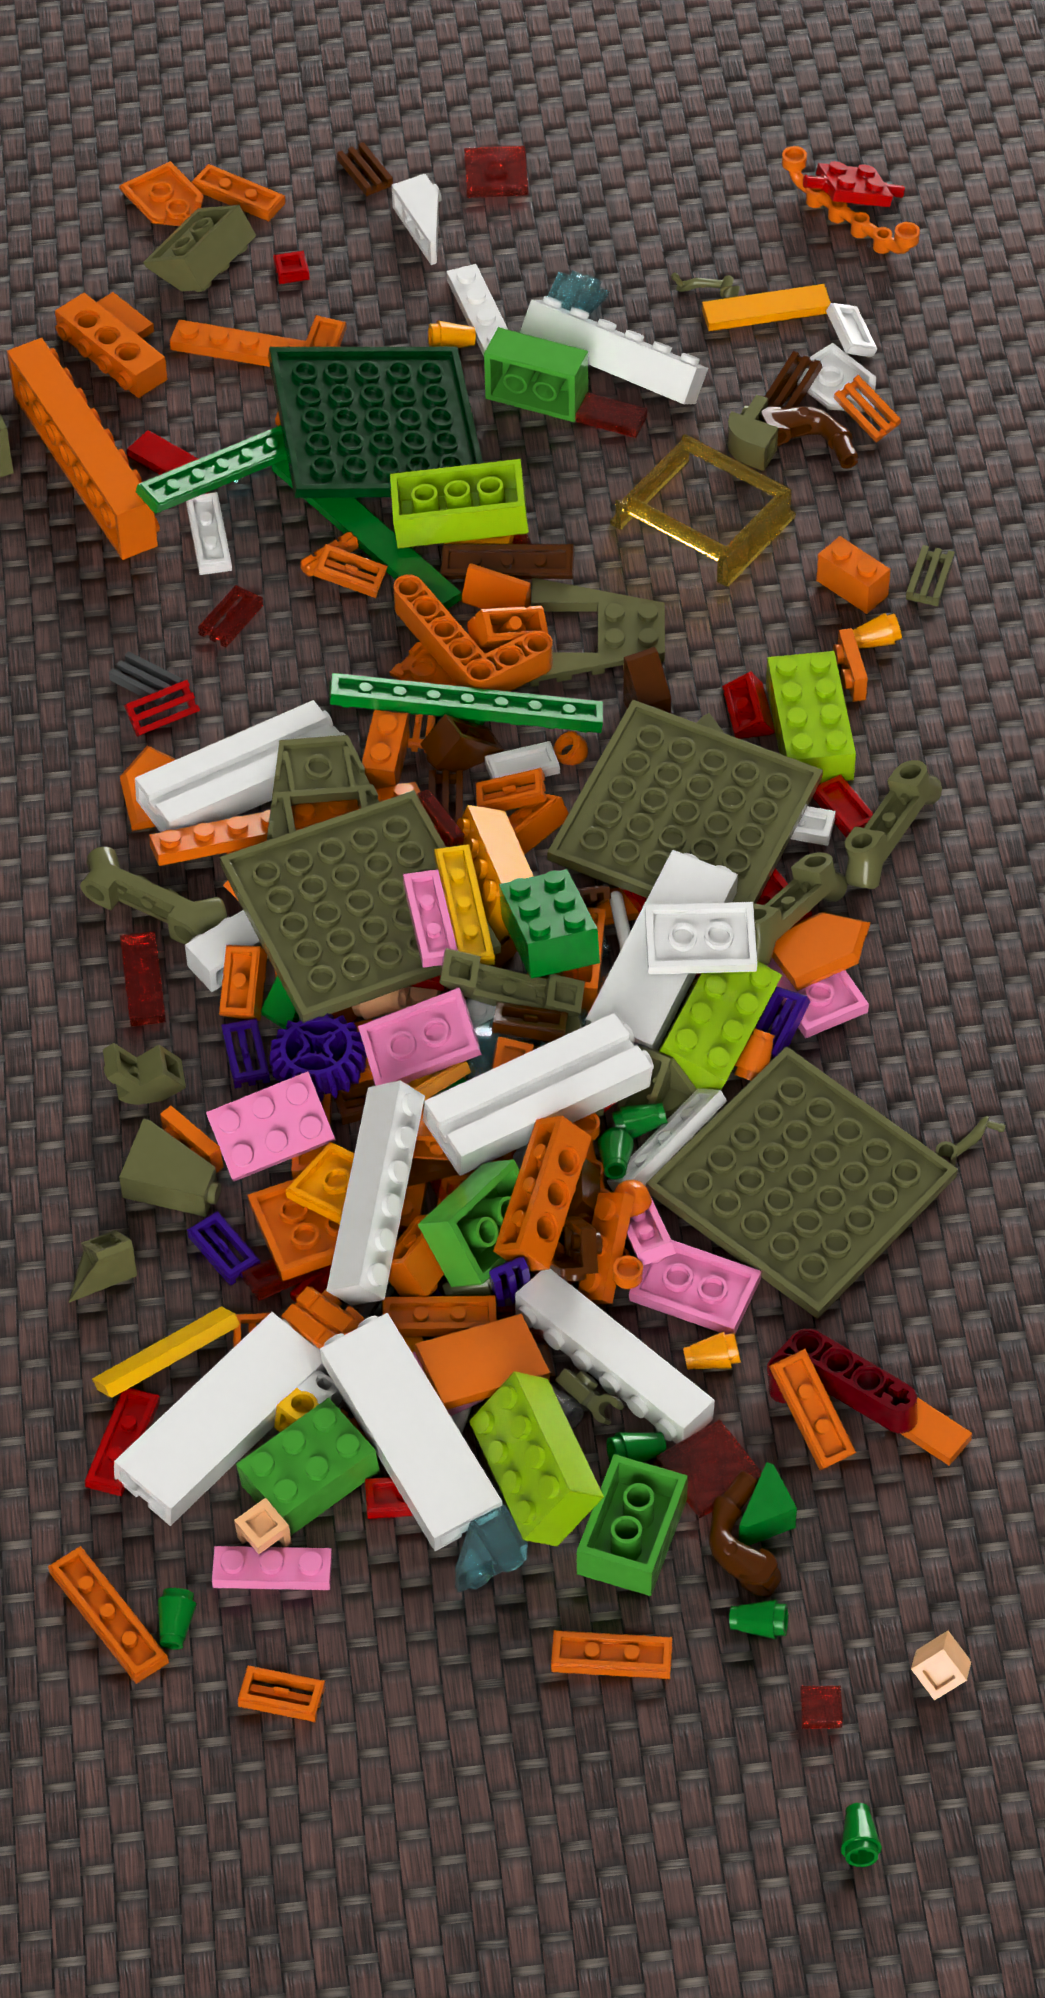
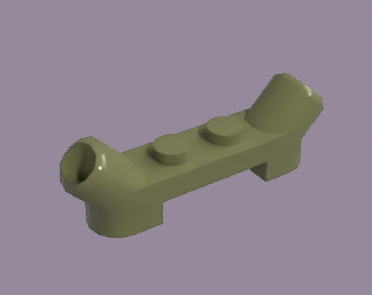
M911 760L900 764L887 780L890 788L889 793L864 828L855 826L846 838L845 848L849 859L845 878L848 885L867 889L877 888L880 885L883 863L924 805H932L940 799L942 793L941 782L937 777L928 773L927 766L923 762Z
M110 847L95 848L87 856L86 862L89 873L80 885L82 892L87 898L109 910H112L120 901L168 924L170 938L184 945L189 943L195 936L204 934L227 918L225 905L221 898L213 897L193 902L180 896L172 889H164L151 883L141 875L129 873L120 868L117 854Z
M817 852L804 856L791 867L793 880L765 905L753 903L757 961L766 966L770 964L776 941L821 900L837 902L843 898L847 889V880L843 874L835 871L833 858L830 854Z

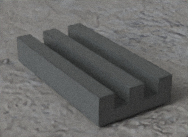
M129 651L125 655V661L120 660L117 663V669L112 668L109 671L110 681L141 697L157 692L152 689V686L162 690L183 681L182 678ZM125 673H127V674H129V675H131V676H133V677H135V678L141 680V682H139V681H137V680H135V679H133V678H131V677L125 675ZM179 691L152 702L157 705L169 702Z

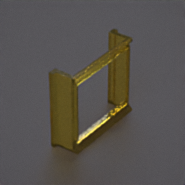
M684 434L682 440L622 500H616V515L610 520V525L621 530L633 517L647 523L718 561L717 582L729 587L795 518L796 513L790 510L791 489ZM689 452L774 496L727 546L647 505L689 462Z

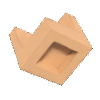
M266 1498L234 1520L237 1538L242 1544L248 1541L258 1554L278 1540L284 1547L292 1544L289 1525Z
M946 1631L916 1650L911 1670L931 1697L936 1700L967 1681L971 1661L951 1633Z

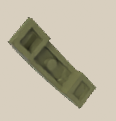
M448 948L444 951L439 983L450 990L460 988L465 997L495 1007L496 1002H504L563 1011L568 1013V1017L579 1016L581 1013L585 981L556 974H550L547 979L540 977L531 979L527 974L481 964V956Z

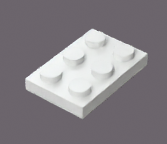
M753 902L645 905L648 974L757 972Z

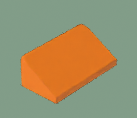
M470 563L464 582L462 602L480 609L527 608L531 606V583Z
M545 794L546 802L520 807L508 817L524 855L564 823L569 813L562 797Z
M226 945L219 1008L220 1016L245 1020L257 1018V1021H260L267 954L261 946Z

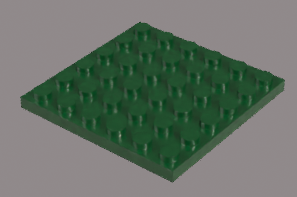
M269 347V365L295 498L391 497L390 474L483 463L457 347Z

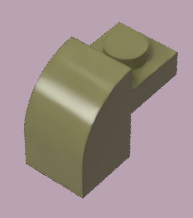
M756 394L751 404L744 406L741 414L731 411L728 419V449L737 461L764 471L777 451L778 427L764 423L761 412L763 409L768 408V398Z
M115 1043L103 1049L104 1073L111 1083L116 1084L120 1101L134 1105L160 1102L186 1088L182 1060L161 1045L155 1046L138 1057L130 1054Z

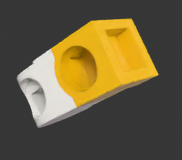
M321 1370L316 1371L277 1404L274 1428L279 1432L283 1431L327 1398H330L338 1407L343 1397L331 1377Z

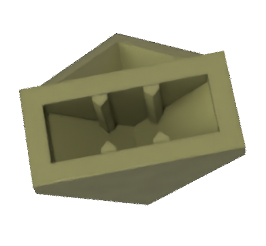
M639 1044V1048L646 1050L653 1061L654 1069L652 1070L650 1087L620 1100L616 1111L621 1110L620 1106L657 1104L662 1102L666 1117L670 1116L697 1089L673 1057Z
M113 1230L81 1243L83 1252L68 1303L137 1276L131 1239Z

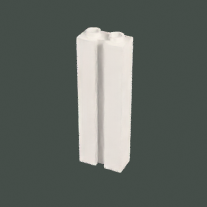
M312 700L135 777L136 801L160 832L195 826L200 823L230 819L272 801L279 740L346 734L339 732L333 726L329 713L325 710L322 711L315 701Z
M672 850L586 1017V1025L615 1012L622 1024L626 1023L631 1028L635 1038V1042L632 1043L634 1046L642 1044L658 1051L696 973L648 974L645 905L731 903L737 893L738 874L733 873L725 866H714L701 861L693 854Z
M614 1012L425 1100L423 1122L459 1176L478 1168L483 1163L491 1162L527 1145L536 1119L564 1116L573 1123L650 1087L652 1070L654 1069L653 1061L646 1050H641L638 1045L634 1046L632 1044L635 1042V1038L631 1028L626 1023L622 1024Z
M271 1312L114 1461V1479L121 1481L124 1487L135 1497H142L148 1502V1508L171 1526L274 1427L277 1404L316 1371L321 1370L327 1374L321 1361L320 1349L296 1332L285 1319H281Z
M388 1313L380 1317H368L352 1332L346 1335L343 1333L334 1335L325 1342L324 1346L320 1348L323 1366L368 1441L376 1450L377 1456L434 1551L461 1538L462 1533L473 1527L477 1529L502 1515V1500Z

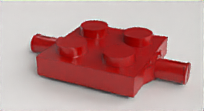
M836 161L830 162V164L818 163L816 176L804 175L803 177L804 188L820 189L826 192L834 202L890 207L893 197L903 198L905 193L903 185L887 184V182L882 180L875 168L863 164L858 167H852Z

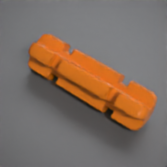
M346 532L338 537L339 541L335 539L328 543V545L350 553L359 547L357 537L351 532ZM324 546L314 552L315 556L310 554L300 561V568L308 577L314 575ZM329 557L327 558L328 560H331V561H334V562L338 561V560H335V559H332V558H329Z

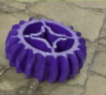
M327 1013L324 1017H317L305 1023L301 1021L300 1017L297 1023L288 1020L286 1029H278L277 1039L272 1040L269 1061L275 1080L280 1083L308 1071L321 1102L323 1101L324 1094L330 1093L336 1099L339 1090L349 1093L350 1083H359L360 1073L365 1072L367 1055L360 1032H358L354 1022L347 1023L343 1015L334 1019L332 1014Z

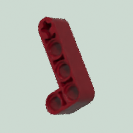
M798 1330L767 1364L769 1394L776 1402L786 1403L769 1366L806 1349L829 1395L895 1433L909 1432L917 1424V1394L910 1385L816 1330Z

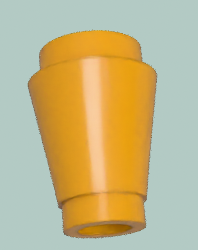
M440 320L429 324V347L462 348L475 345L476 332L474 326Z
M883 613L853 629L858 649L895 645V641L902 639L900 626L894 613L890 615Z
M723 1331L683 1348L688 1370L732 1368V1364L741 1363L735 1333L725 1335Z

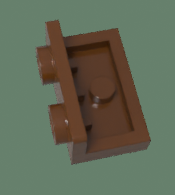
M578 1215L566 1216L563 1227L564 1253L555 1254L550 1268L560 1276H564L566 1281L587 1279L586 1274L598 1273L597 1254L602 1253L601 1234L596 1232L594 1226Z

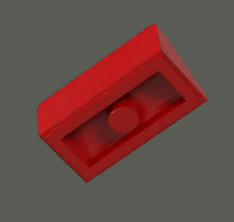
M752 671L722 686L736 738L743 739L775 733L764 686Z

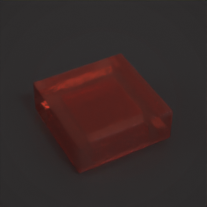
M801 1686L802 1729L842 1728L841 1686Z

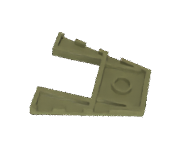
M532 578L531 606H542L544 612H598V653L552 652L553 665L551 670L532 680L531 687L539 686V681L556 678L557 682L571 680L574 674L591 671L592 675L605 673V668L623 665L624 669V657L652 647L657 649L660 661L665 662L664 602Z
M348 735L279 740L267 840L296 831L292 804L357 799L359 809L379 802L378 793L374 785H370L365 775V768Z

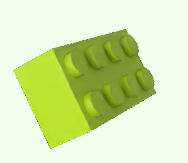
M521 459L390 474L393 524L398 548L529 533Z
M827 651L767 657L766 687L779 753L822 769L823 776L820 783L840 774L846 781L854 780L856 751L835 652Z
M757 961V972L700 973L664 1039L659 1052L673 1057L696 1089L721 1090L782 974Z
M514 1371L469 1420L523 1540L558 1546L604 1498L547 1378Z

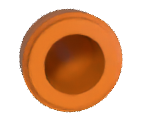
M574 731L562 734L554 744L555 755L558 762L562 764L577 765L582 763L588 756L586 740ZM573 745L567 754L562 755V750L565 747Z
M625 1180L614 1190V1192H626L635 1196L631 1217L644 1213L652 1203L647 1187L638 1180Z

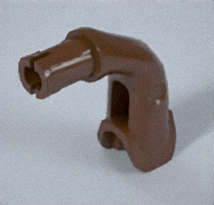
M808 406L781 409V407H768L762 410L761 415L764 423L778 427L777 446L789 442V439L805 435H821L827 440L828 446L834 449L842 468H852L858 463L859 457L851 442L853 439L851 432L824 410Z
M741 1470L722 1496L718 1495L713 1502L709 1546L712 1556L725 1571L738 1579L742 1587L754 1595L770 1597L782 1580L778 1569V1561L771 1552L763 1548L757 1551L740 1542L731 1534L734 1524L742 1515L741 1509L753 1494L758 1483L752 1475Z

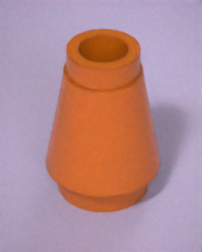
M754 1028L753 1034L750 1036L735 1064L737 1068L734 1075L752 1081L770 1063L775 1035Z

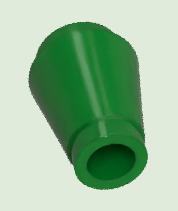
M662 1102L657 1104L620 1106L621 1110L612 1112L615 1126L626 1130L632 1139L668 1123Z
M613 1127L603 1132L598 1139L597 1146L605 1175L610 1179L617 1180L623 1178L626 1174L634 1148V1141L626 1130Z
M616 1432L614 1437L607 1439V1456L610 1463L614 1454L646 1462L666 1453L665 1438L661 1432Z
M166 1588L163 1590L162 1597L158 1598L161 1647L173 1650L183 1648L197 1603L193 1601V1592L183 1588Z
M778 1600L731 1606L729 1614L730 1629L771 1639H777V1636H786L789 1619L788 1605L779 1604Z
M853 1803L845 1810L841 1853L846 1858L848 1864L855 1867H866L878 1860L882 1846L869 1806L864 1803Z

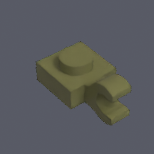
M564 1368L555 1379L580 1404L586 1406L592 1412L593 1417L600 1423L605 1425L611 1424L610 1419L604 1414L607 1405L612 1404V1406L619 1410L624 1408L620 1399L608 1394L601 1395L595 1389L599 1384L582 1370L577 1374Z

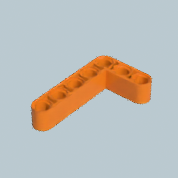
M403 575L395 580L393 588L396 614L457 686L510 692L551 670L553 665L552 638L548 633L544 631H531L485 654L419 577Z

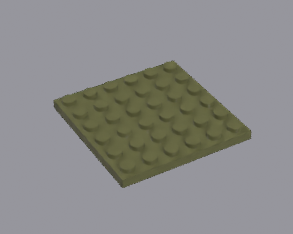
M632 700L547 852V860L648 898L672 850L680 853H690L701 861L714 866H725L733 873L738 874L737 893L732 902H753L757 904L822 780L823 770Z
M415 790L220 857V866L303 1023L317 1017H324L327 1013L332 1014L441 975L442 965L422 967L403 885V874L436 870L434 849L446 847ZM487 921L494 955L501 953V944Z
M786 1046L646 1183V1187L652 1197L741 1263L760 1270L761 1278L818 1319L957 1177L958 1169Z

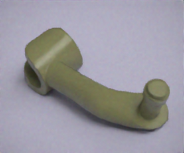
M676 272L671 275L672 280L677 284L676 289L679 292L695 288H720V295L724 299L737 297L740 286H732L734 278L730 275L725 276L723 280L696 277L686 281H682Z
M985 1116L959 1143L954 1145L947 1141L941 1142L937 1145L935 1153L941 1157H950V1164L955 1166L957 1156L976 1144L982 1138L987 1127L1002 1133L1005 1131L1006 1125L989 1121L990 1117Z

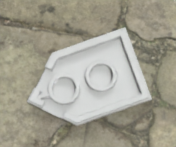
M831 343L810 357L813 362L815 359L821 361L823 368L807 393L828 410L845 411L834 399V394L838 390H843L848 382H853V378L857 375L875 391L876 376L834 343ZM808 368L805 369L800 379L798 380V386L804 378V376L806 375L807 371L809 370ZM857 388L856 390L874 408L875 406ZM850 395L846 397L860 412H865Z

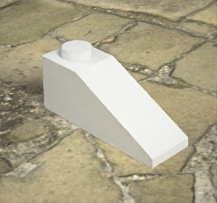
M422 174L392 184L393 209L429 263L433 265L437 263L438 202H441L442 198L438 186L432 184L426 174Z

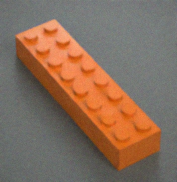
M43 338L7 350L14 398L121 559L125 560L157 547L156 532L160 531L159 523L154 512L135 492L137 485L142 483L140 474L136 469L132 470L129 467L128 458L124 450L117 449L111 431L108 428L104 429L102 427L96 409H90L87 405V399L83 390L75 387L69 369L67 367L62 368L56 350L49 348Z

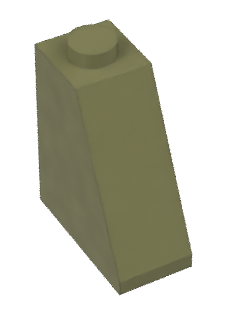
M143 1119L119 1176L122 1198L206 1217L211 1204H217L221 1193V1183L217 1182L215 1166L152 1121Z

